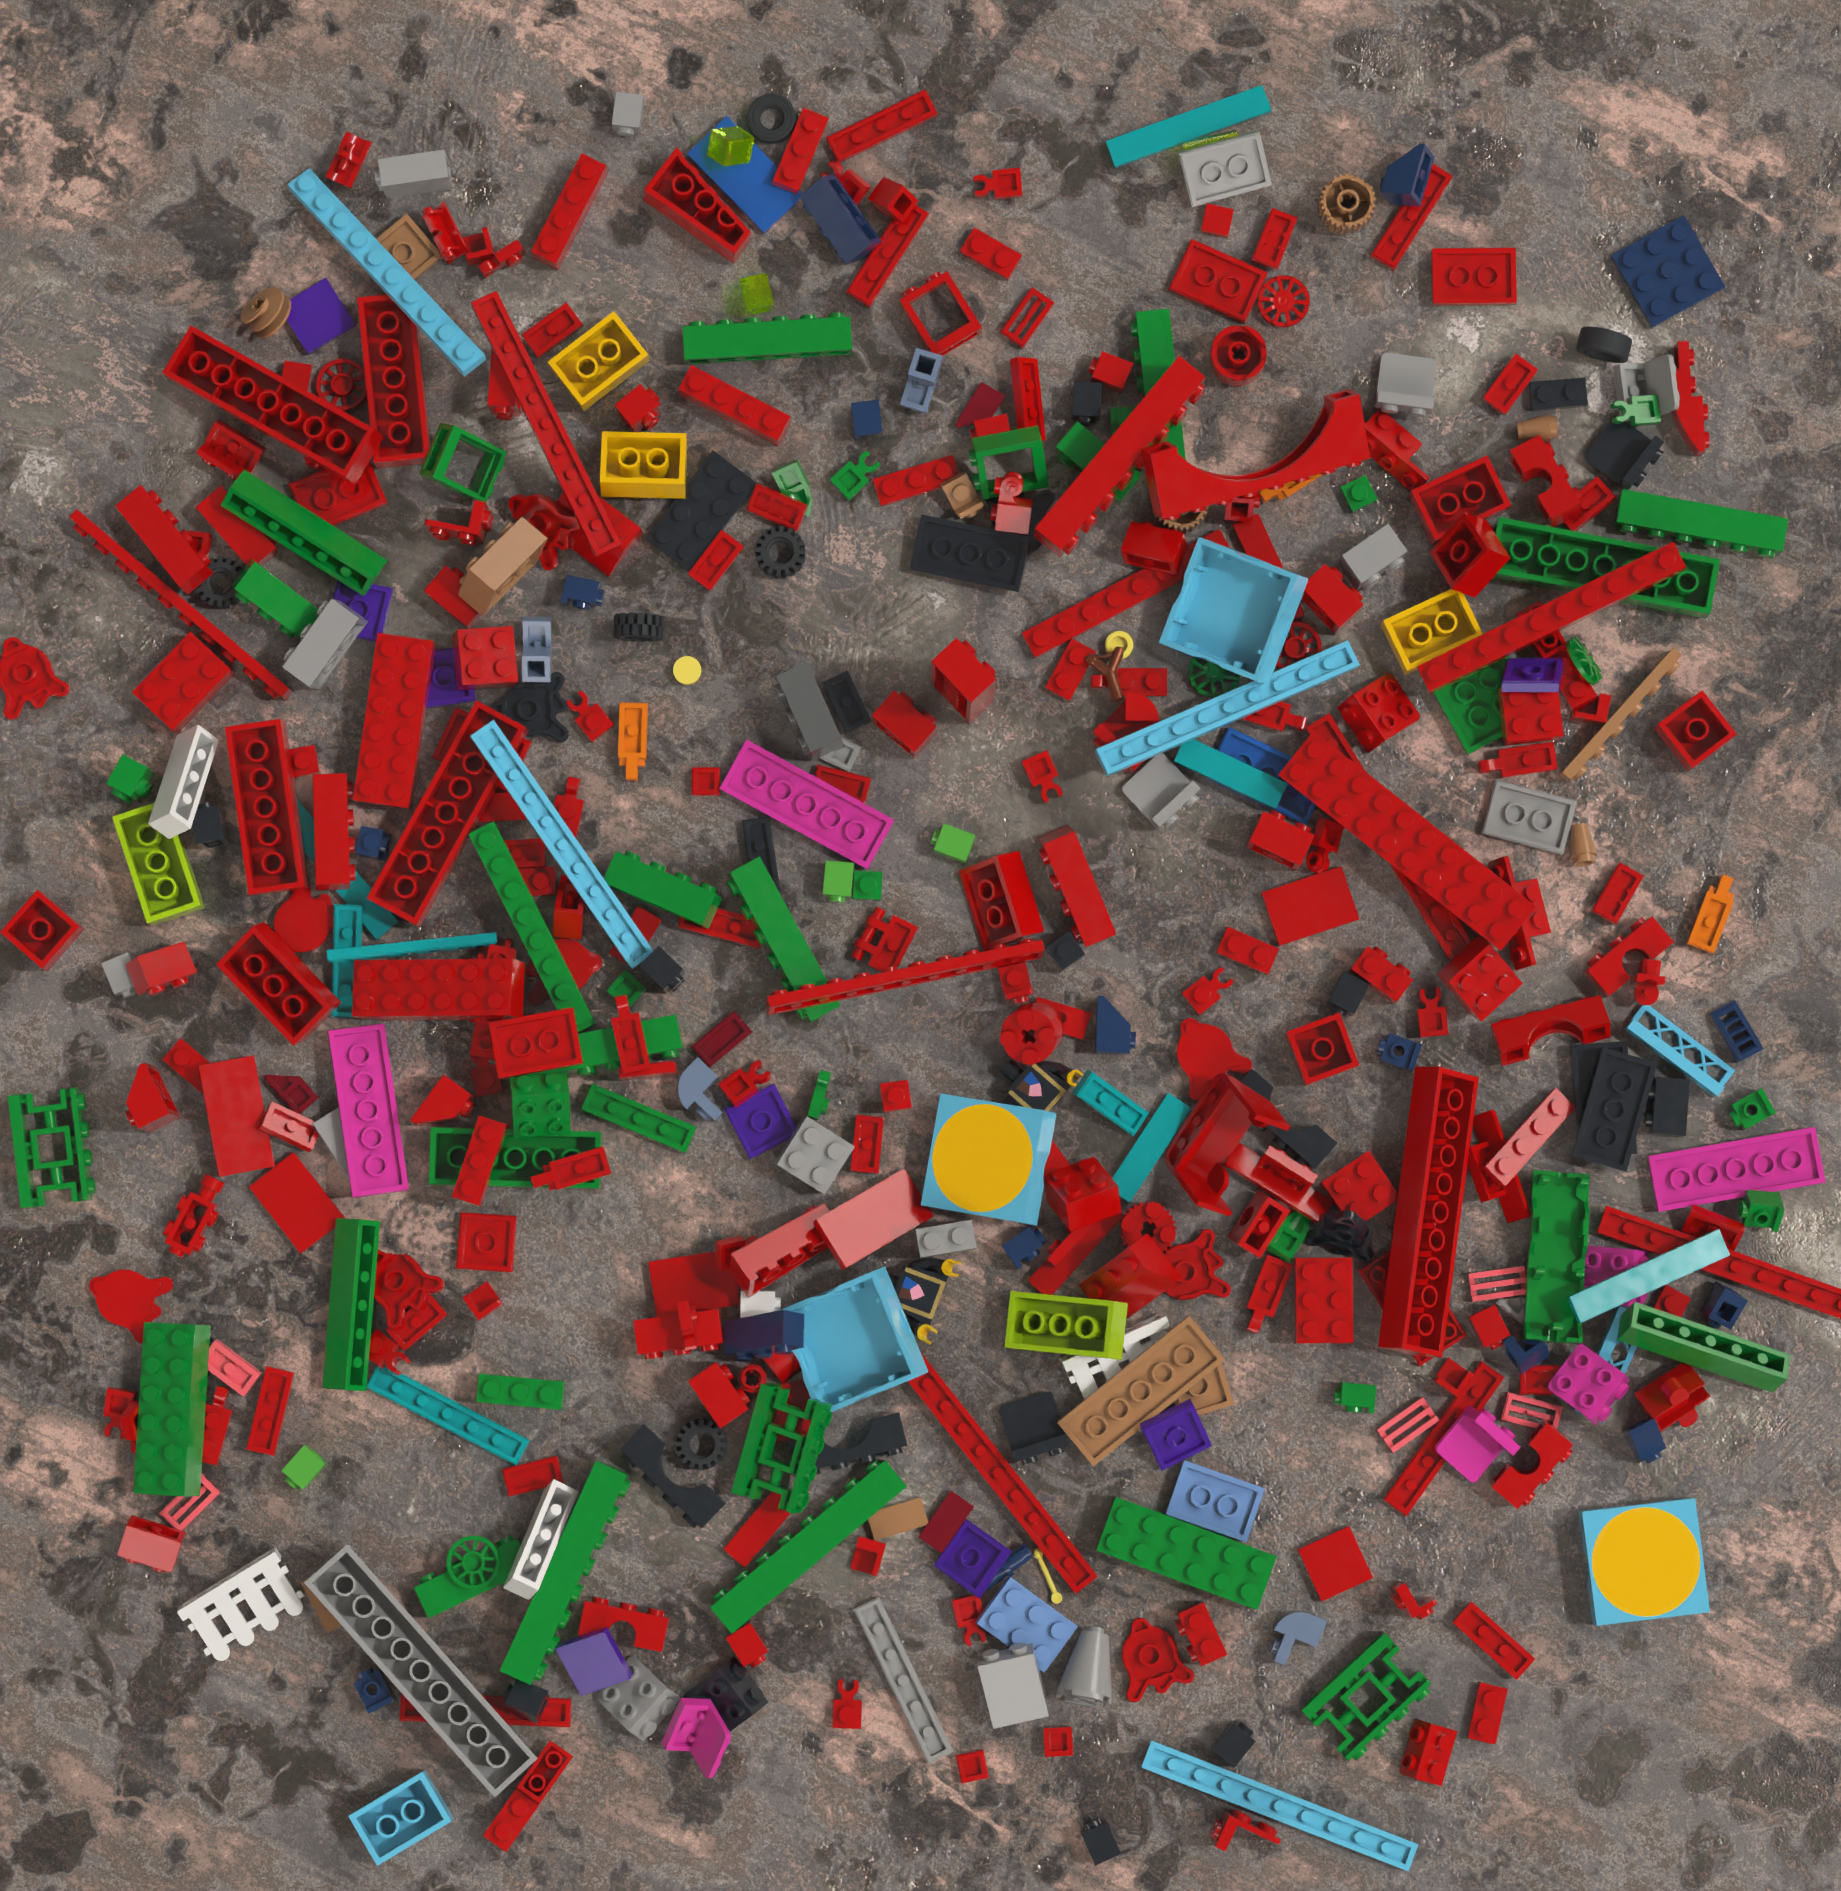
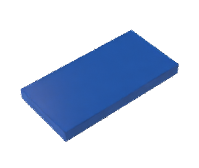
M728 116L719 122L687 153V156L763 234L767 233L801 200L799 197L803 194L801 190H799L797 195L772 184L778 167Z
M1228 727L1218 751L1281 781L1284 780L1279 777V773L1292 758V756L1231 727ZM1205 777L1207 780L1304 825H1307L1316 807L1315 804L1289 784H1287L1278 806L1274 810Z

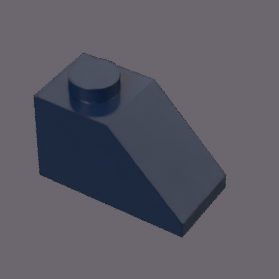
M1418 144L1387 167L1385 177L1380 182V192L1389 204L1421 206L1435 157L1426 144Z
M1097 996L1095 1054L1129 1055L1130 1049H1135L1136 1032H1131V1025L1104 996Z
M1645 1418L1622 1430L1637 1461L1642 1462L1645 1460L1648 1464L1662 1457L1660 1452L1666 1449V1446L1654 1418Z

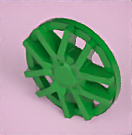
M1577 636L1568 639L1566 647L1574 665L1586 681L1591 685H1596L1603 677L1600 674L1601 669L1593 660L1592 652L1588 654L1586 644H1582Z
M1193 656L1188 669L1189 681L1192 687L1202 696L1215 698L1237 687L1241 675L1236 674V677L1226 675V669L1215 663L1207 661L1208 663L1203 666L1196 661L1198 657ZM1194 665L1202 670L1201 672L1193 675ZM1204 676L1206 680L1198 686L1195 683V679ZM1224 680L1234 681L1233 685L1226 689ZM1210 683L1212 693H1208L1202 690V688ZM1221 683L1223 692L1216 693L1214 684Z
M474 1535L461 1538L449 1550L447 1556L448 1573L452 1580L463 1588H483L489 1585L499 1573V1552L495 1545L484 1537ZM475 1540L472 1550L464 1544L465 1541ZM479 1541L486 1544L481 1553L476 1551ZM459 1545L467 1552L464 1557L455 1551ZM489 1547L492 1549L495 1557H484ZM452 1556H456L462 1562L452 1566ZM496 1559L495 1568L485 1567V1560ZM462 1566L465 1572L456 1577L453 1569ZM483 1570L493 1572L488 1580H485ZM469 1573L470 1584H466L460 1579ZM479 1573L482 1583L474 1585L473 1574Z

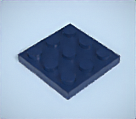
M1685 215L1610 256L1651 329L1725 288L1723 281Z

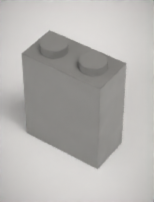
M444 149L378 159L379 168H374L376 184L379 187V191H384L387 199L453 189L450 163Z
M972 1220L916 1229L920 1259L976 1250L977 1248Z
M1016 1643L1010 1646L1009 1649L1000 1651L989 1649L984 1651L982 1655L977 1656V1666L993 1729L1049 1717V1705L1033 1643L1027 1645L1026 1643Z

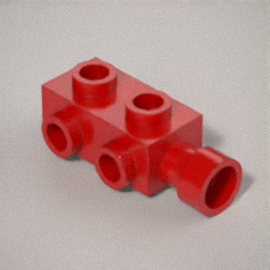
M206 1173L200 1182L202 1186L197 1194L190 1192L189 1196H182L176 1210L180 1211L176 1221L170 1220L163 1232V1235L167 1237L165 1243L170 1245L168 1251L182 1258L185 1253L193 1256L194 1252H200L206 1241V1237L203 1235L207 1227L212 1228L219 1216V1212L216 1211L219 1205L213 1203L216 1194L222 1191L225 1183ZM198 1206H202L205 1210L204 1215L201 1217L195 1214V1209ZM185 1231L191 1233V1240L188 1242L182 1240V1234Z

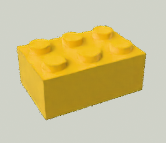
M613 311L550 359L548 365L580 408L585 411L647 364L650 359L648 353L615 311Z
M602 431L601 497L685 499L687 469L686 433Z
M1452 589L1387 618L1380 625L1404 676L1417 670L1418 665L1483 634L1465 595Z

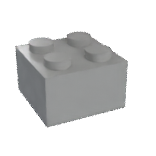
M1387 524L1344 553L1338 565L1357 591L1362 587L1367 591L1379 582V579L1382 577L1381 574L1387 572L1390 575L1398 570L1402 563L1405 562L1403 558L1408 551L1390 525Z
M803 1116L774 1164L825 1195L855 1146L809 1117Z

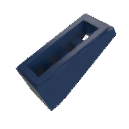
M1735 1000L1709 1013L1736 1063L1764 1049ZM1731 1011L1735 1013L1736 1016L1724 1022L1720 1019V1017ZM1739 1021L1741 1026L1730 1032L1727 1031V1026ZM1744 1031L1746 1036L1734 1042L1732 1036ZM1750 1041L1752 1046L1739 1051L1738 1046Z

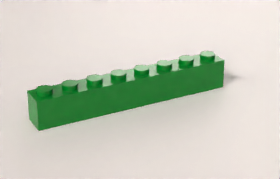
M493 821L469 833L468 835L556 1009L574 1008L578 1034L597 1025L496 823Z
M878 1460L874 1461L864 1470L868 1475L861 1481L854 1478L842 1488L846 1492L838 1500L833 1496L821 1506L824 1512L816 1518L811 1514L799 1524L802 1529L794 1537L789 1533L777 1543L780 1549L772 1555L767 1551L755 1561L758 1565L751 1573L745 1570L733 1580L737 1585L727 1592L723 1588L711 1598L714 1604L710 1608L731 1634L907 1487L886 1460L882 1463Z

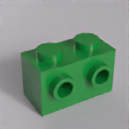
M122 754L106 784L113 788L110 793L129 804L132 799L139 803L142 798L146 799L153 787V784L150 782L155 773L148 767Z

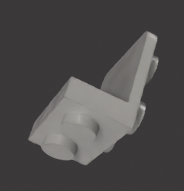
M1384 353L1380 361L1375 408H1381V411L1386 413L1409 412V415L1415 417L1430 415L1434 406L1433 390L1437 366L1436 361L1432 358Z
M1665 354L1645 363L1618 364L1613 366L1618 401L1621 400L1627 403V399L1631 396L1657 395L1660 416L1679 408L1680 395L1676 382V366L1671 354Z
M1161 753L1156 755L1122 787V792L1153 826L1159 830L1163 825L1169 828L1179 818L1176 813L1184 806L1188 810L1200 799L1197 794L1201 788L1194 781L1190 782Z
M631 1656L626 1660L632 1672L631 1678L601 1689L597 1693L596 1698L629 1732L644 1741L655 1732L658 1724L665 1716L675 1709L681 1697L663 1684L639 1659Z

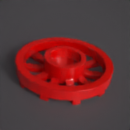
M1279 275L1269 279L1262 286L1258 294L1257 305L1261 316L1267 323L1279 328H1288L1297 325L1305 318L1310 306V297L1306 286L1295 277ZM1282 281H1290L1287 290H1283ZM1272 283H1278V292L1270 286ZM1293 284H1296L1300 289L1291 293ZM1266 289L1274 295L1273 298L1263 297ZM1301 293L1304 294L1305 300H1295L1294 297ZM1262 301L1272 302V305L1264 310ZM1294 304L1305 305L1303 312L1301 313L1297 310ZM1272 310L1277 312L1274 319H1271L1267 313ZM1293 311L1298 318L1291 321L1289 312ZM1280 314H1285L1286 322H1277Z
M349 359L330 361L323 366L317 376L316 390L319 398L328 402L325 397L335 393V397L330 403L345 412L358 407L367 396L364 369L358 363ZM342 364L350 365L347 374L343 373ZM338 365L339 373L335 375L330 368ZM356 368L361 374L351 378L350 376ZM325 372L332 377L331 381L322 380ZM361 379L364 380V387L354 385V382ZM321 385L331 386L332 389L322 393ZM358 390L363 392L360 398H358L352 391ZM348 395L355 401L350 405L347 402ZM339 397H342L344 406H336Z
M1292 622L1290 627L1291 637L1289 639L1286 637V643L1282 648L1284 652L1278 658L1279 660L1287 655L1288 659L1284 666L1279 661H1277L1276 666L1282 669L1289 666L1292 659L1296 663L1300 661V658H1308L1305 655L1306 652L1314 654L1322 652V643L1318 633L1306 623ZM1294 627L1303 628L1299 636H1295ZM1306 630H1308L1313 637L1305 641L1303 636ZM1316 641L1317 649L1307 648L1309 643Z

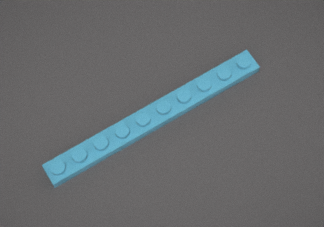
M310 168L288 184V188L293 195L464 377L486 360L485 354Z
M1347 640L1273 672L1269 684L1252 681L1097 748L1095 754L1106 777L1357 669L1360 664Z
M492 720L470 735V738L630 969L643 962L653 952V949L496 722Z
M1153 1740L1150 1741L1141 1768L1406 1871H1409L1418 1844Z

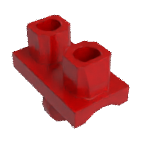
M346 131L328 169L326 178L352 189L371 149L372 142Z
M1643 959V961L1639 962L1638 973L1631 976L1630 985H1637L1634 989V998L1640 1005L1649 1006L1655 1003L1659 996L1658 988L1665 985L1666 977L1659 976L1661 961Z

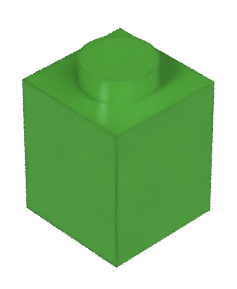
M943 824L942 829L936 828L930 844L935 845L934 853L965 864L975 840V835Z
M826 860L823 897H828V902L845 903V898L851 899L854 863Z
M303 1445L282 1469V1472L286 1474L284 1480L295 1490L298 1487L306 1489L326 1467L328 1462L310 1446Z

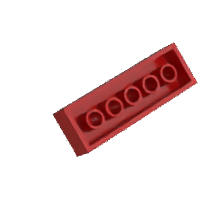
M387 294L358 297L370 426L384 437L373 455L374 464L377 469L423 464L431 446L419 328Z
M377 633L353 795L354 801L412 810L436 642Z
M955 638L931 661V684L970 724L994 702L996 672L985 660L982 663L978 661L975 655L976 650L966 640L961 643L958 638Z
M274 719L225 727L248 895L258 896L309 888L286 721Z
M512 958L354 960L352 1017L363 1020H476L522 1017L525 963Z

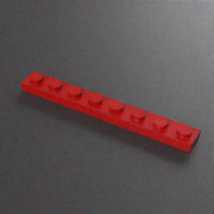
M1220 529L1203 537L1230 548ZM1197 541L1188 545L1178 575L1144 568L1024 631L1022 636L1034 658L1040 657L1184 581V574Z

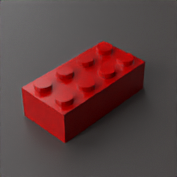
M265 922L253 925L216 964L293 1046L304 1042L342 1003Z

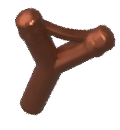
M1119 646L1106 655L1094 656L1090 653L1085 658L1089 666L1106 677L1113 702H1120L1124 699L1116 675L1124 654V649ZM1111 657L1108 665L1100 660Z

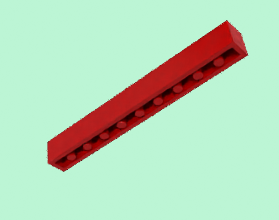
M1673 541L1417 666V669L1429 694H1432L1685 571L1686 565Z

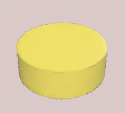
M1123 631L1111 633L1105 642L1106 653L1114 651V648L1119 646L1124 649L1122 659L1127 658L1133 649L1132 638Z
M684 656L675 662L673 673L679 683L692 685L701 677V666L695 658Z

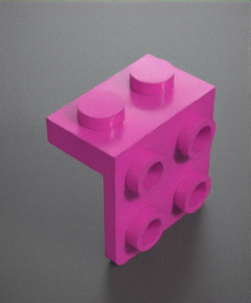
M1588 1246L1585 1257L1584 1289L1649 1260L1648 1252L1634 1249ZM1647 1293L1620 1306L1630 1307L1634 1302L1643 1304L1647 1298Z
M1579 1344L1549 1382L1548 1388L1559 1398L1582 1413L1589 1422L1597 1426L1600 1421L1603 1423L1612 1412L1610 1407L1616 1399L1621 1400L1627 1393L1629 1379L1623 1372L1587 1346Z
M1468 1405L1436 1444L1435 1451L1467 1480L1476 1482L1502 1450L1514 1456L1520 1449V1446L1513 1441L1516 1436L1503 1425L1499 1428L1494 1423L1496 1418L1484 1408L1479 1411Z
M680 1698L661 1744L665 1750L690 1751L706 1778H713L720 1766L725 1749L730 1743L731 1734L711 1699Z

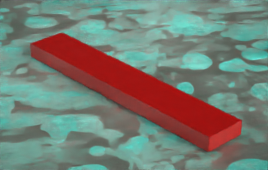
M1483 1361L1479 1362L1472 1372L1474 1374L1464 1390L1459 1397L1453 1399L1383 1498L1385 1502L1403 1515L1407 1516L1446 1461L1435 1451L1436 1444L1468 1405L1481 1411L1505 1378Z
M401 1693L399 1721L427 1722ZM482 1695L508 1725L571 1727L572 1698H550L537 1724L508 1712L503 1696Z

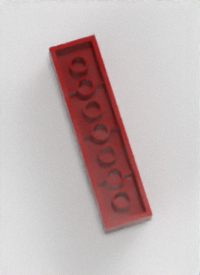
M191 325L162 372L175 384L353 485H356L384 438L371 426Z
M1179 355L1035 527L1034 537L1059 558L1064 553L1070 555L1079 544L1078 540L1080 538L1078 536L1082 531L1087 534L1097 522V513L1100 510L1106 512L1115 500L1114 497L1116 495L1114 493L1119 488L1123 491L1133 479V470L1136 467L1142 469L1144 466L1141 448L1164 442L1169 436V427L1172 424L1175 427L1178 426L1186 416L1185 412L1188 409L1186 407L1189 403L1195 405L1203 396V391L1206 388L1204 386L1205 376Z
M477 700L367 897L371 902L419 928L470 838L468 834L474 831L501 782L470 738V735L494 720L517 753L528 733V729L525 726Z

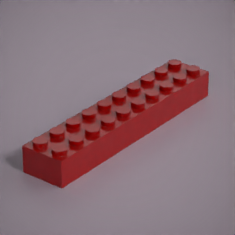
M1315 731L1310 734L1279 773V777L1500 952L1536 908L1533 903Z
M1439 1066L1415 1067L1378 1342L1379 1348L1420 1357L1442 1358L1479 1077Z

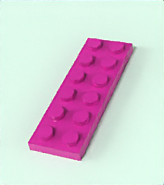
M747 739L719 788L867 870L895 821Z
M383 1023L328 1031V1040L351 1197L353 1199L408 1191L409 1187L385 1025Z
M1815 1127L1647 1156L1657 1212L1690 1207L1693 1204L1701 1205L1741 1198L1745 1196L1746 1190L1775 1192L1826 1183Z

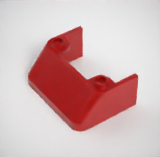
M1224 1073L1216 1075L1166 1149L1164 1160L1166 1166L1196 1206L1230 1217L1233 1212L1221 1198V1195L1229 1185V1175L1223 1166L1229 1155H1231L1251 1124L1259 1128L1272 1125L1286 1131L1291 1126L1272 1102L1239 1080Z

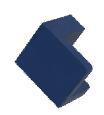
M879 400L851 403L855 440H861V436L881 434L882 422Z
M1513 1336L1503 1341L1505 1354L1521 1375L1549 1357L1548 1346L1544 1341L1521 1340L1517 1343Z

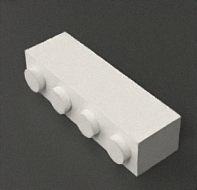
M199 725L176 736L148 822L150 826L168 839L191 829L219 739Z
M554 1479L544 1489L504 1584V1589L528 1600L538 1591L579 1491Z

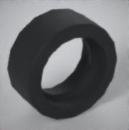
M1583 327L1580 330L1576 350L1580 354L1596 360L1625 363L1628 361L1632 339L1627 335L1605 328Z

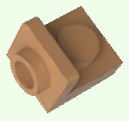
M965 471L940 484L953 512L959 519L971 518L979 513L980 508L984 507Z

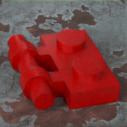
M876 906L872 915L867 916L864 922L866 926L860 938H856L853 944L855 948L850 957L861 961L864 953L867 952L872 955L868 966L880 972L888 967H897L898 969L918 927L895 915L892 916L889 924L881 921L886 911ZM876 930H880L884 934L876 947L870 944V941Z

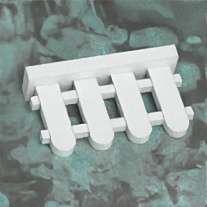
M1162 1312L1125 1328L1123 1345L1125 1352L1122 1354V1360L1068 1354L1059 1358L1066 1372L1072 1370L1073 1375L1068 1376L1071 1384L1077 1382L1085 1399L1098 1389L1093 1374L1103 1371L1108 1381L1121 1370L1118 1363L1127 1359L1129 1362L1134 1360L1166 1334L1165 1329L1171 1326L1166 1315ZM1150 1337V1341L1140 1344L1139 1340ZM1098 1359L1099 1363L1091 1367L1088 1366L1087 1363Z
M276 1546L178 1606L177 1613L182 1621L190 1618L191 1623L188 1624L190 1631L192 1632L196 1629L207 1645L203 1649L206 1656L212 1653L216 1660L224 1661L230 1654V1648L227 1643L237 1639L241 1645L248 1646L254 1641L253 1627L261 1623L265 1630L272 1631L278 1626L279 1618L276 1613L285 1608L287 1613L292 1616H297L302 1612L303 1603L301 1598L304 1597V1593L301 1589L298 1591L294 1590L285 1575L289 1572L287 1566H279L278 1562L281 1561V1554ZM263 1573L265 1577L256 1582L254 1577ZM268 1584H270L280 1600L279 1603L272 1607L261 1591ZM238 1588L240 1593L231 1597L229 1593ZM244 1599L256 1616L248 1622L236 1605ZM214 1603L216 1607L207 1612L205 1607ZM219 1614L222 1615L231 1630L225 1636L221 1635L212 1620Z

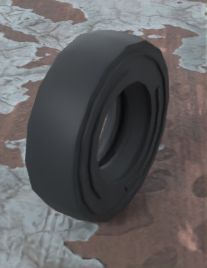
M775 93L764 94L756 98L749 106L746 115L747 127L751 134L758 141L767 144H777L786 140L792 134L796 125V113L791 102L784 96ZM767 109H776L782 115L781 124L774 129H768L761 123V115Z

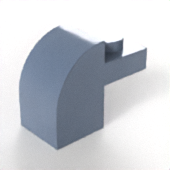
M919 348L915 349L908 372L907 383L900 402L901 407L927 414L943 362L942 355Z
M523 617L522 682H551L553 658L551 617Z
M698 1057L682 1073L678 1083V1095L681 1103L687 1110L697 1103L699 1106L695 1110L706 1121L712 1118L716 1122L723 1115V1112L704 1093L719 1077Z
M1293 1611L1283 1615L1272 1628L1283 1633L1281 1639L1276 1637L1270 1650V1653L1274 1654L1272 1660L1285 1665L1295 1639L1317 1648L1327 1620L1304 1611Z

